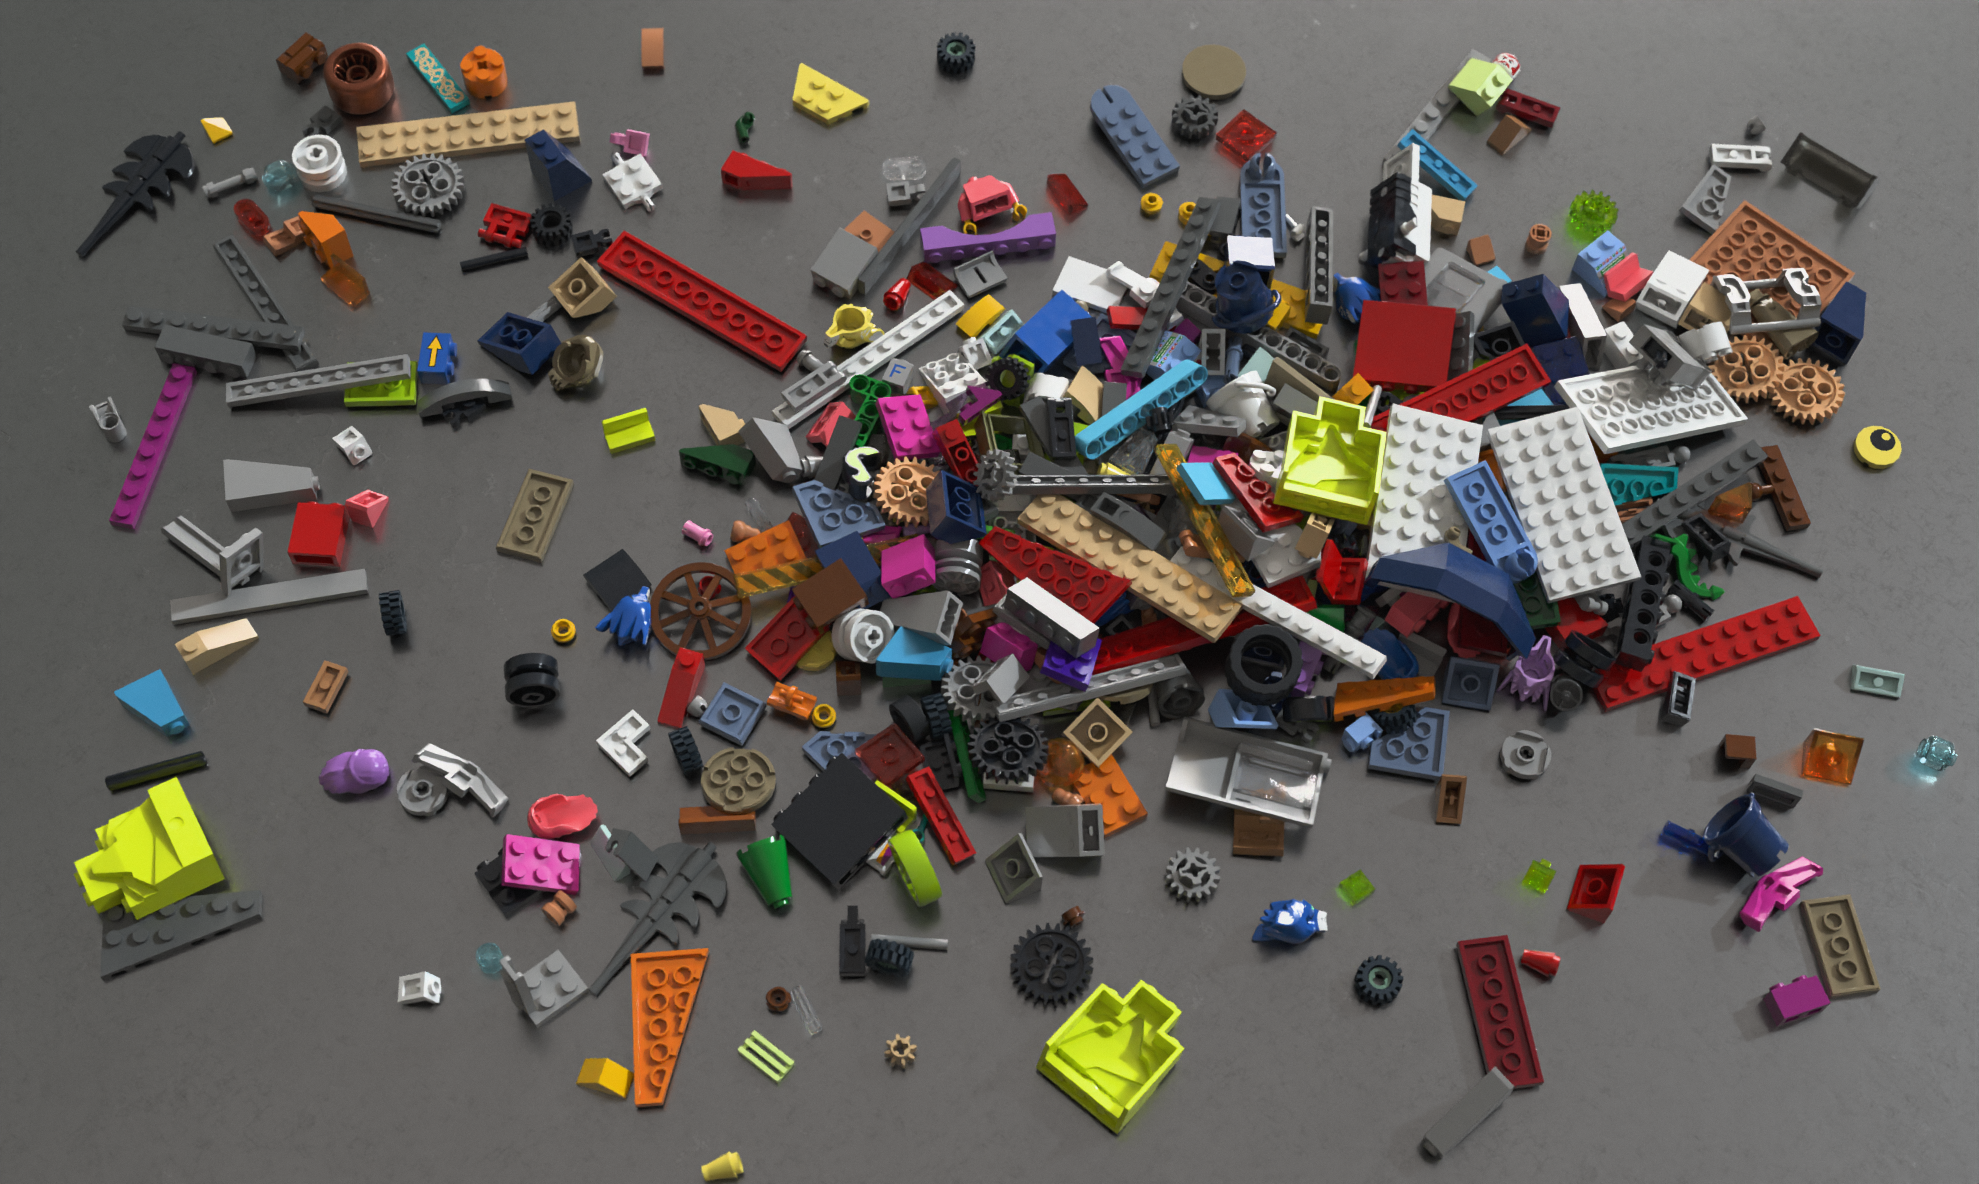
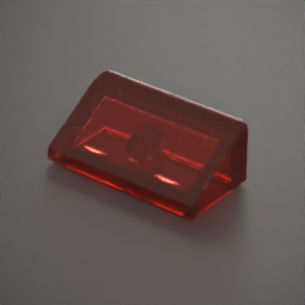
M1066 173L1050 174L1047 176L1048 187L1069 215L1088 207V203Z
M925 261L911 266L907 276V280L933 300H936L949 290L953 292L958 286Z

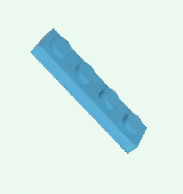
M1413 129L1398 143L1397 147L1401 150L1412 143L1420 146L1419 166L1460 201H1464L1477 188L1478 185Z

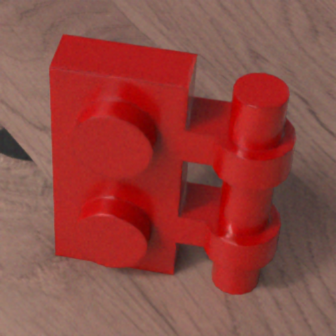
M491 203L483 219L484 225L489 228L488 230L480 228L478 237L484 238L486 242L504 244V247L521 248L523 241L516 239V236L526 237L531 227L530 219H532V214ZM498 230L506 231L507 234L502 235L497 232Z

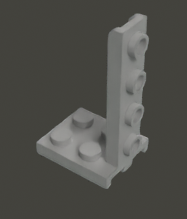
M183 516L177 517L172 523L161 528L162 534L220 576L221 591L227 596L232 594L231 589L238 583L243 586L250 581L248 576L256 570L260 573L264 570L263 532L257 528L243 534L239 540L225 548Z
M559 949L524 974L521 972L517 973L509 956L499 961L503 969L500 971V974L508 988L507 991L511 995V1000L519 1011L523 1009L537 1028L589 992L587 986Z

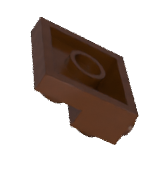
M993 608L967 615L956 627L951 645H945L952 649L953 661L958 657L964 659L971 653L979 654L986 628L995 625L994 621L998 618L992 611Z

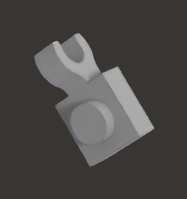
M908 181L886 184L889 207L911 204V199L919 201L925 194L924 184L909 186Z

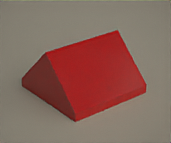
M1623 864L1580 865L1567 909L1576 914L1605 923L1613 911L1625 866Z

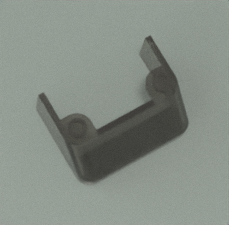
M1802 132L1799 133L1780 162L1786 166L1784 171L1794 177L1800 174L1842 199L1843 202L1841 204L1852 211L1855 207L1859 209L1880 182L1877 176L1871 175L1811 140Z

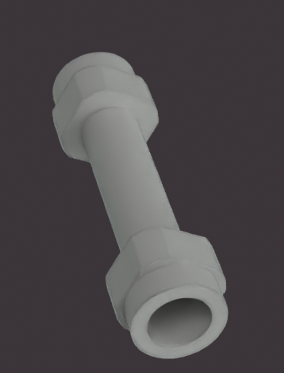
M253 167L242 170L240 175L216 184L209 182L202 186L207 199L215 198L218 196V192L247 182V184L254 183L258 178Z

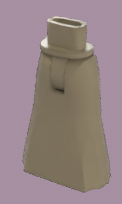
M1759 289L1749 293L1751 297L1750 310L1758 323L1797 319L1781 304L1769 297L1767 293L1763 294ZM1812 327L1766 331L1785 360L1794 356L1797 351L1800 352L1810 347L1819 335Z

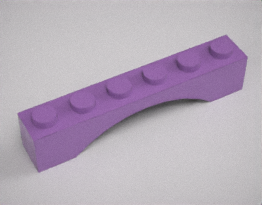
M1052 212L1029 215L1013 228L990 235L963 234L944 226L920 228V243L924 263H937L944 260L980 257L990 251H993L994 254L1002 255L1008 252H1025L1040 248L1048 249L1055 247L1056 230Z

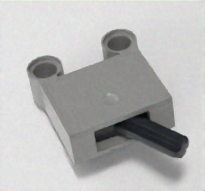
M1643 324L1629 341L1643 355L1642 359L1637 363V367L1640 370H1644L1651 363L1654 367L1649 371L1648 376L1654 379V384L1659 387L1668 379L1669 381L1697 389L1712 372L1705 363L1699 359L1694 360L1679 345L1681 341L1666 329L1661 330Z

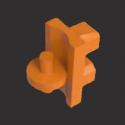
M776 682L772 694L767 700V705L794 715L797 718L808 720L817 702V697L798 690L796 686L790 687Z

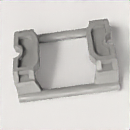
M1804 268L1782 269L1779 277L1774 279L1742 281L1734 274L1716 275L1712 278L1710 285L1726 296L1725 302L1731 311L1729 327L1731 335L1817 327L1821 324L1819 318L1822 305L1820 294L1814 285H1808L1809 276ZM1786 286L1791 297L1801 304L1797 319L1752 324L1751 297L1748 290Z

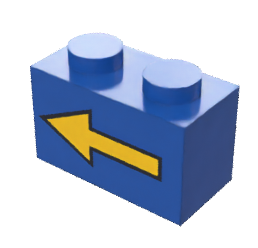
M423 332L417 369L422 384H449V378L454 374L452 359L453 356L457 355V343H453L451 333Z

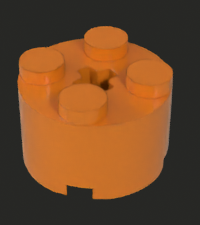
M477 46L462 59L460 68L465 87L470 95L480 99H485V96L492 95L493 98L505 90L507 87V74L503 57L498 52L487 49L484 46Z

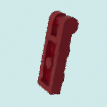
M1511 89L1504 90L1501 94V100L1496 105V110L1500 113L1508 112L1550 128L1553 127L1561 108Z

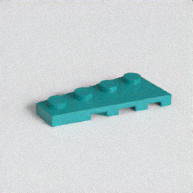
M1599 463L1615 506L1629 501L1641 500L1649 496L1653 497L1669 493L1677 489L1679 467Z

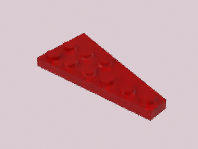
M996 526L979 542V545L1019 581L1029 578L1093 624L1133 584L1127 578L1118 577L1107 570L1098 569L1087 562L1056 550L1053 551L1039 543H1033Z

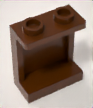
M841 558L792 589L795 596L792 599L793 603L799 611H805L807 614L805 618L807 624L812 630L817 629L820 634L824 632L823 628L856 606L859 605L862 609L870 604L867 595Z

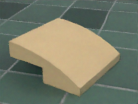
M1081 366L1063 397H1071L1072 404L1080 409L1077 416L1091 425L1100 419L1102 415L1103 384L1089 370Z

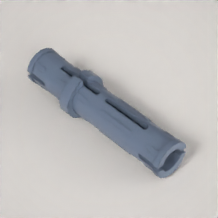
M1234 336V342L1233 338L1230 337L1228 348L1225 351L1226 367L1223 380L1226 385L1238 378L1240 361L1243 358V341L1238 336Z

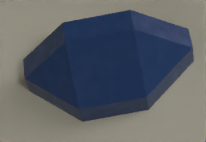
M1449 542L1380 557L1373 564L1364 585L1371 589L1379 582L1436 592L1490 620L1511 644L1506 657L1508 661H1511L1516 656L1527 659L1536 640L1510 575Z

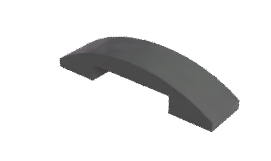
M468 379L441 386L417 401L419 416L421 418L443 413L442 405L485 396L488 397L489 403L512 399L509 383L495 379Z

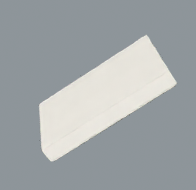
M1069 256L1053 288L1052 295H1056L1061 290H1064L1075 302L1084 301L1089 308L1107 314L1108 306H1120L1128 287L1111 277L1108 279L1105 276L1107 269Z

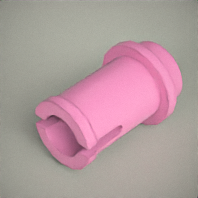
M687 521L683 526L687 530L682 529V534L697 541L699 546H708L711 543L713 534L710 529H703L692 523V521Z

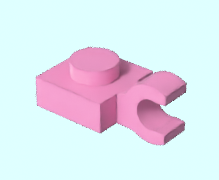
M626 130V135L614 132V134L611 133L610 143L624 145L623 152L646 156L650 134L634 130Z

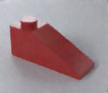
M680 647L671 669L657 723L676 729L682 728L687 715V708L692 702L705 668L702 653Z

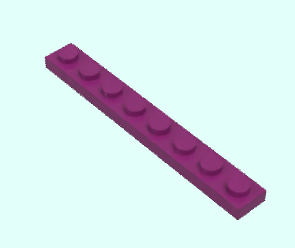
M172 364L109 519L111 525L135 529L196 377L197 371L195 367Z

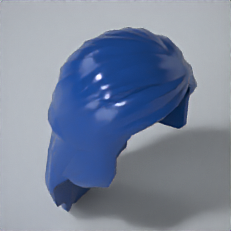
M1375 628L1374 630L1370 629L1364 634L1361 643L1387 657L1386 663L1377 673L1381 680L1417 677L1419 664L1416 656L1393 633L1386 629L1380 630Z

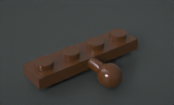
M1778 445L1761 447L1768 455V458L1759 464L1767 485L1747 484L1743 490L1744 497L1747 500L1756 501L1762 495L1771 494L1786 531L1808 528L1811 522Z

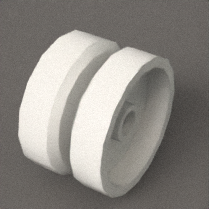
M318 134L300 140L294 147L292 152L293 164L297 170L299 181L308 190L320 193L331 191L339 187L345 180L347 174L346 164L341 148L336 140L329 136Z
M853 608L836 619L831 636L833 646L841 657L847 660L873 664L876 663L877 657L895 633L892 622L883 612Z

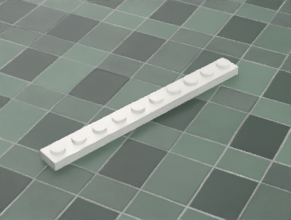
M951 290L947 291L838 365L837 370L847 376V380L841 386H835L796 413L784 402L772 410V416L779 423L787 424L788 429H790L850 388L849 382L853 376L858 374L869 375L964 310V303Z
M1182 546L1170 560L1241 603L1242 609L1274 626L1280 627L1292 636L1371 679H1374L1387 661L1386 655L1242 578L1240 580L1248 594L1233 595L1218 565L1205 558L1185 555Z

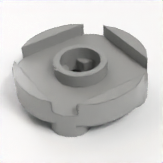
M1528 730L1518 731L1516 734L1507 737L1501 747L1502 767L1506 772L1518 778L1537 779L1547 769L1551 761V750L1543 742L1544 739L1539 734ZM1527 750L1528 755L1532 756V758L1524 759L1520 753Z
M419 766L420 769L409 770L400 778L397 785L398 799L407 812L419 816H432L445 804L449 789L441 784L444 779L441 772L428 766ZM424 786H428V793L420 796L417 789H423Z

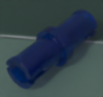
M1670 820L1666 822L1661 833L1662 835L1682 843L1681 846L1685 848L1691 847L1708 856L1709 845L1705 843L1702 836L1695 833V830L1691 828L1687 830Z

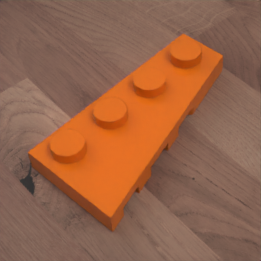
M1435 676L1337 683L1333 714L1335 722L1344 720L1343 716L1355 714V717L1366 715L1365 711L1377 708L1380 709V712L1390 710L1393 705L1399 703L1402 706L1434 700Z

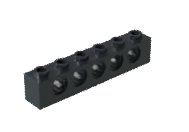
M1643 535L1636 546L1634 558L1641 578L1640 580L1630 582L1628 585L1615 652L1616 662L1614 664L1642 672L1646 664L1650 665L1653 660L1654 651L1651 649L1658 636V631L1655 630V627L1658 625L1662 615V611H1659V606L1662 605L1665 598V592L1662 590L1669 577L1666 568L1669 567L1673 554L1669 553L1671 543Z

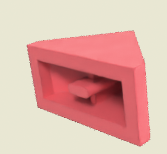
M366 490L347 499L345 506L351 521L374 528L389 497Z

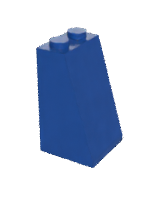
M1061 290L1012 336L999 356L1006 358L1008 355L1016 354L1035 364L1034 374L1038 372L1045 374L1074 345L1071 320L1090 318L1091 316L1064 290Z

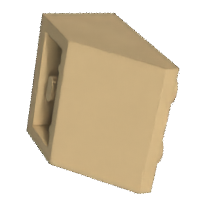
M1704 282L1677 324L1688 330H1698L1703 328L1704 325L1722 322L1726 333H1728L1731 311L1725 302L1726 296L1715 287Z

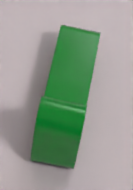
M858 374L853 376L849 382L851 400L862 405L854 420L862 423L860 432H865V434L858 435L855 442L856 448L870 447L882 424L875 403L879 396L884 398L891 397V388L888 384Z

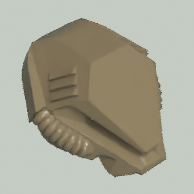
M577 335L562 341L556 348L552 358V366L554 368L548 373L550 384L557 391H560L567 387L584 385L598 377L603 362V350L600 345L587 335Z

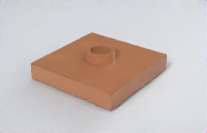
M863 211L844 229L877 247L878 253L894 233L893 230L866 211Z

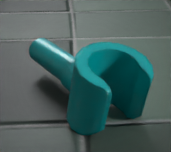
M923 814L918 828L912 830L915 835L920 834L922 836L920 840L921 845L925 842L924 830L928 821L925 814Z

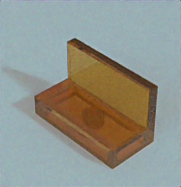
M333 253L330 257L334 266L320 278L322 283L354 307L370 294L365 277Z

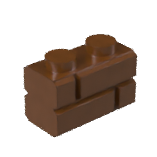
M305 32L276 59L279 71L298 84L303 79H307L311 75L312 70L318 65H322L326 61L328 54L323 42Z

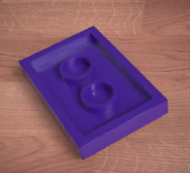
M1097 638L1095 647L1077 658L1050 640L1040 673L1086 692L1102 640Z

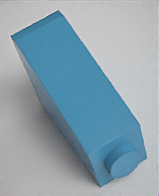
M900 626L876 659V675L880 677L940 681L943 675L949 673L954 663L952 660V649Z
M160 669L114 691L124 708L166 737L178 734L184 728L190 726Z

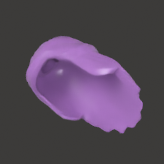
M358 749L355 752H344L326 762V766L318 777L319 784L323 785L324 790H329L331 793H365L378 788L388 780L389 766L385 756L375 749Z

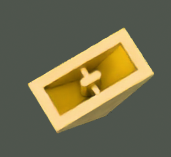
M589 1058L584 1060L576 1084L626 1099L634 1079V1073L608 1058Z

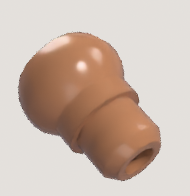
M737 520L733 523L730 539L733 542L739 543L760 534V530Z
M1057 788L1051 797L1059 805L1084 803L1081 795L1072 794L1069 791L1066 792L1061 788Z

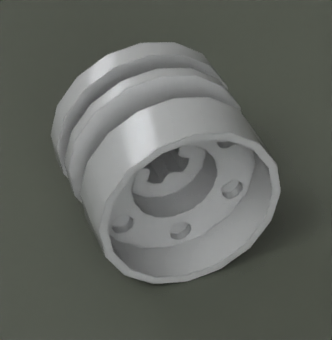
M972 539L950 544L943 540H937L934 546L936 583L932 584L934 588L939 591H953L958 595L976 592L981 585L982 569L980 567L983 564L984 549L979 545V542Z

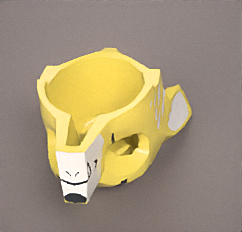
M852 303L850 305L844 304L834 314L833 324L825 333L824 345L827 348L838 345L851 349L863 343L874 342L885 333L880 328L875 329L876 326L870 323L873 316L871 310L866 307H855Z

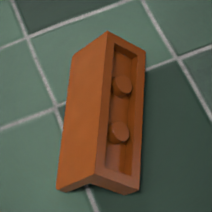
M713 806L679 808L680 819H678V825L681 835L756 831L755 811L745 814H728L715 809Z

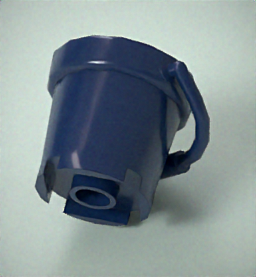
M1241 260L1233 261V265L1229 267L1224 265L1216 274V315L1212 317V321L1218 328L1228 329L1234 333L1246 334L1257 331L1271 319L1274 309L1282 301L1281 295L1277 290L1271 291L1268 289L1254 264Z
M1754 793L1742 795L1727 803L1709 821L1703 833V839L1709 845V861H1717L1725 854L1751 877H1754V873L1759 877L1770 871L1781 861L1777 857L1780 850L1786 854L1789 847L1788 842L1761 812V807L1755 799Z

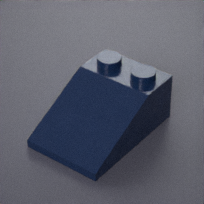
M507 312L477 340L479 345L516 370L531 375L537 372L554 355L556 348L561 344L550 324Z
M858 531L814 550L822 570L840 558L843 560L868 597L870 604L862 609H867L891 597L882 586V572Z

